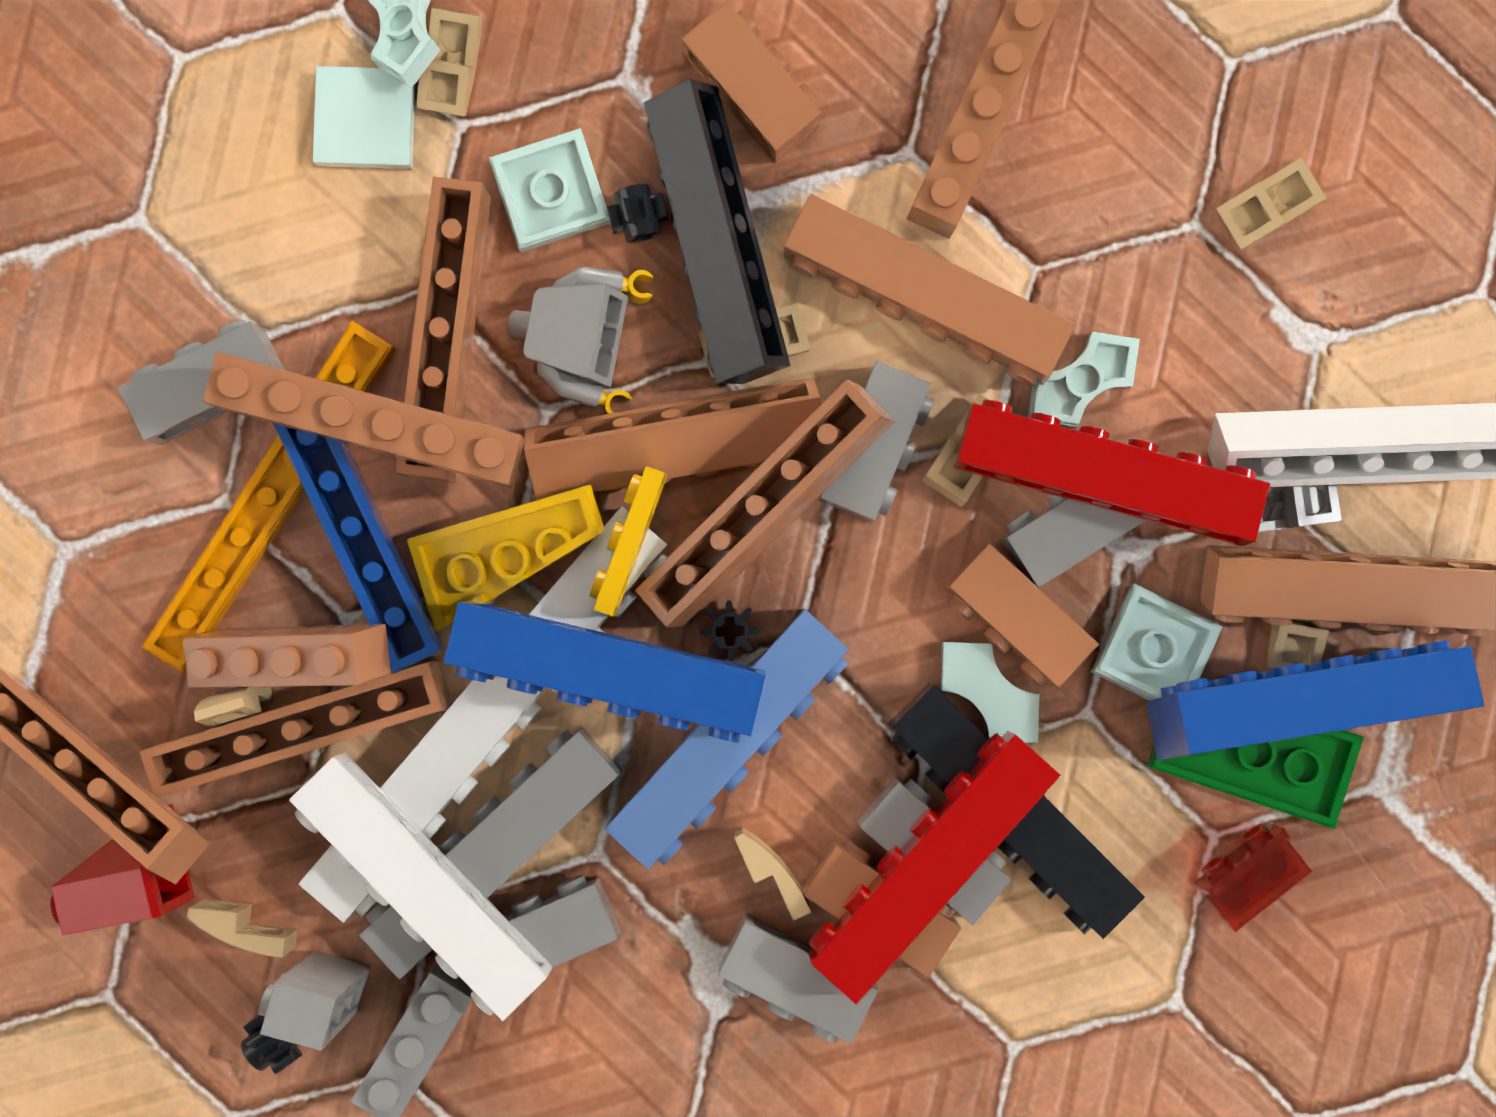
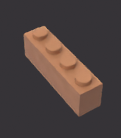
M386 624L228 628L183 638L188 688L359 685L391 674Z

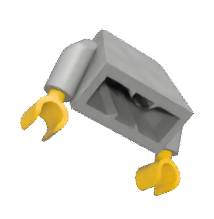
M581 267L556 280L553 287L539 288L534 293L531 312L514 310L509 316L508 333L513 339L525 340L523 348L524 357L537 362L538 375L558 395L595 408L598 404L604 407L607 414L614 413L610 409L612 397L621 395L626 399L632 400L630 394L623 390H616L610 393L603 391V386L611 387L627 301L629 298V300L636 304L649 302L653 295L650 293H638L634 289L633 283L636 281L651 283L653 276L646 270H637L628 278L623 277L620 271Z

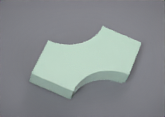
M368 0L377 10L380 18V34L370 54L371 60L379 68L412 88L441 51L429 37L426 29V13L431 0Z
M1091 332L1088 335L1082 353L1071 365L1053 371L1044 385L1038 382L1034 383L1031 391L1028 418H1031L1032 413H1043L1060 419L1061 427L1077 428L1084 409L1098 394L1111 389H1129L1133 387L1140 339Z
M942 642L940 690L959 694L976 707L984 721L987 739L995 733L1002 737L1008 730L1016 734L1025 743H1038L1040 694L1021 690L1005 679L995 663L991 643Z

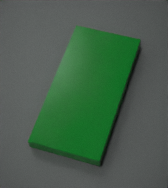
M1340 730L1157 760L1153 743L1146 767L1335 829L1364 736Z

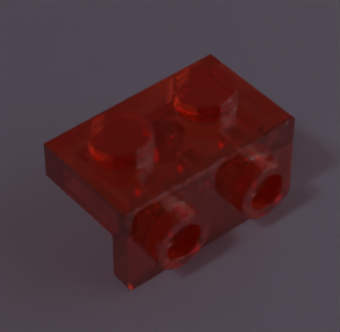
M1271 822L1266 826L1265 824H1259L1248 830L1240 839L1242 845L1228 856L1221 854L1211 859L1202 868L1201 872L1203 875L1194 882L1224 922L1234 932L1242 928L1313 872L1288 841L1290 835L1287 831Z

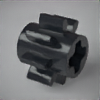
M648 184L627 186L614 193L616 204L606 207L613 234L624 232L627 243L650 240L661 234L659 223L669 220L662 193L652 195Z
M727 600L725 605L726 613L719 616L711 609L706 611L708 616L714 620L712 628H704L699 630V632L704 636L712 635L715 641L708 651L710 655L721 647L727 649V657L730 662H733L735 657L734 649L742 646L750 653L754 651L752 645L746 640L748 634L761 632V628L747 625L745 619L751 614L752 609L750 607L739 615L733 613V604L731 600ZM729 616L734 617L736 625L744 626L745 629L744 635H738L735 644L732 645L726 644L725 637L717 636L716 628L723 626L725 617Z
M258 1015L243 1027L249 1036L241 1042L242 1052L255 1069L263 1071L270 1066L274 1074H277L301 1057L302 1052L297 1047V1044L261 1035L265 1016Z

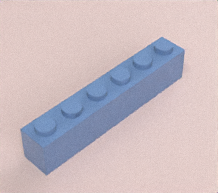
M803 609L751 666V668L764 670L766 674L751 737L740 734L738 743L725 741L709 736L710 727L698 724L608 822L604 830L647 869L657 860L664 866L683 845L678 836L688 825L691 824L698 829L716 809V806L710 801L724 787L730 793L749 773L744 764L756 751L764 756L782 736L777 730L781 723L789 715L797 720L815 700L810 694L813 688L822 679L830 684L846 667L848 662L843 656L849 649L806 609Z

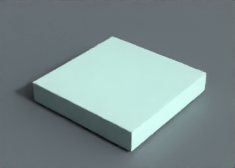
M316 66L313 163L320 167L413 169L416 83L410 88L381 68Z
M581 128L489 158L520 253L610 224L606 204Z
M1133 584L1124 598L1091 672L1149 701L1161 698L1160 688L1200 679L1222 626L1141 586Z

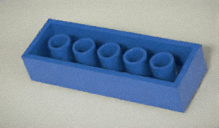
M458 602L444 659V664L457 666L456 676L486 682L487 679L494 680L495 676L508 679L506 688L530 694H537V691H543L544 687L558 690L557 700L580 706H587L588 703H592L593 699L609 703L607 711L613 714L638 718V715H641V711L658 714V724L688 730L692 722L709 726L708 735L711 737L737 743L739 742L740 734L750 737L752 735L766 676L764 670L478 602Z
M1449 640L1417 645V647L1403 650L1401 648L1381 650L1354 658L1353 655L1342 656L1305 665V663L1286 665L1256 673V671L1241 672L1210 681L1204 678L1181 682L1175 686L1160 688L1162 697L1146 702L1157 760L1485 707L1471 646L1451 649Z

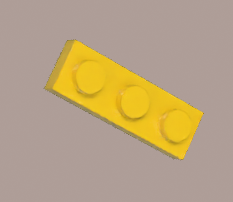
M646 466L642 476L633 475L624 499L625 503L631 504L625 524L619 521L615 523L608 541L607 550L614 552L608 571L599 568L591 587L589 597L597 599L593 610L612 617L617 616L667 479V475L664 472Z

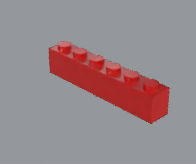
M983 400L982 405L973 403L968 411L953 467L955 469L1239 546L1256 542L1271 483L1255 479L1257 473L1251 469L1232 465L1226 466L1225 470L1206 466V458L1186 452L1177 453V457L1157 452L1158 446L1144 440L1129 439L1128 444L1110 440V433L1099 428L1080 426L1079 431L1061 427L1060 419L1043 413H1032L1031 418L1011 413L1012 407L999 401Z
M1007 730L1002 737L998 733L991 736L977 753L981 761L969 774L963 770L951 780L943 792L947 799L935 812L928 808L918 817L910 828L914 836L901 850L897 846L891 848L876 867L880 874L868 887L863 883L858 885L842 905L846 912L834 925L829 921L825 922L809 941V945L813 948L809 952L810 964L854 1004L857 1005L1061 776L1016 734Z

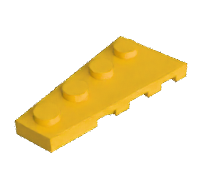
M590 484L408 538L407 542L433 626L437 632L454 622L458 602L486 604L603 534L605 529Z

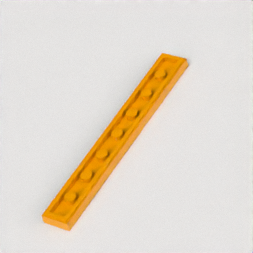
M351 321L315 378L368 393L396 348L359 324ZM279 435L142 645L143 649L180 673H187L183 638L211 632L216 629L305 491Z

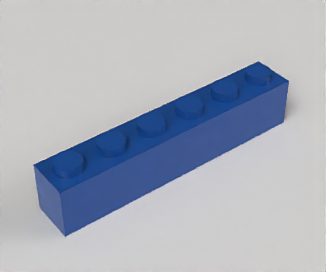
M273 424L369 624H386L392 672L395 673L444 650L442 641L434 629L430 616L347 444Z

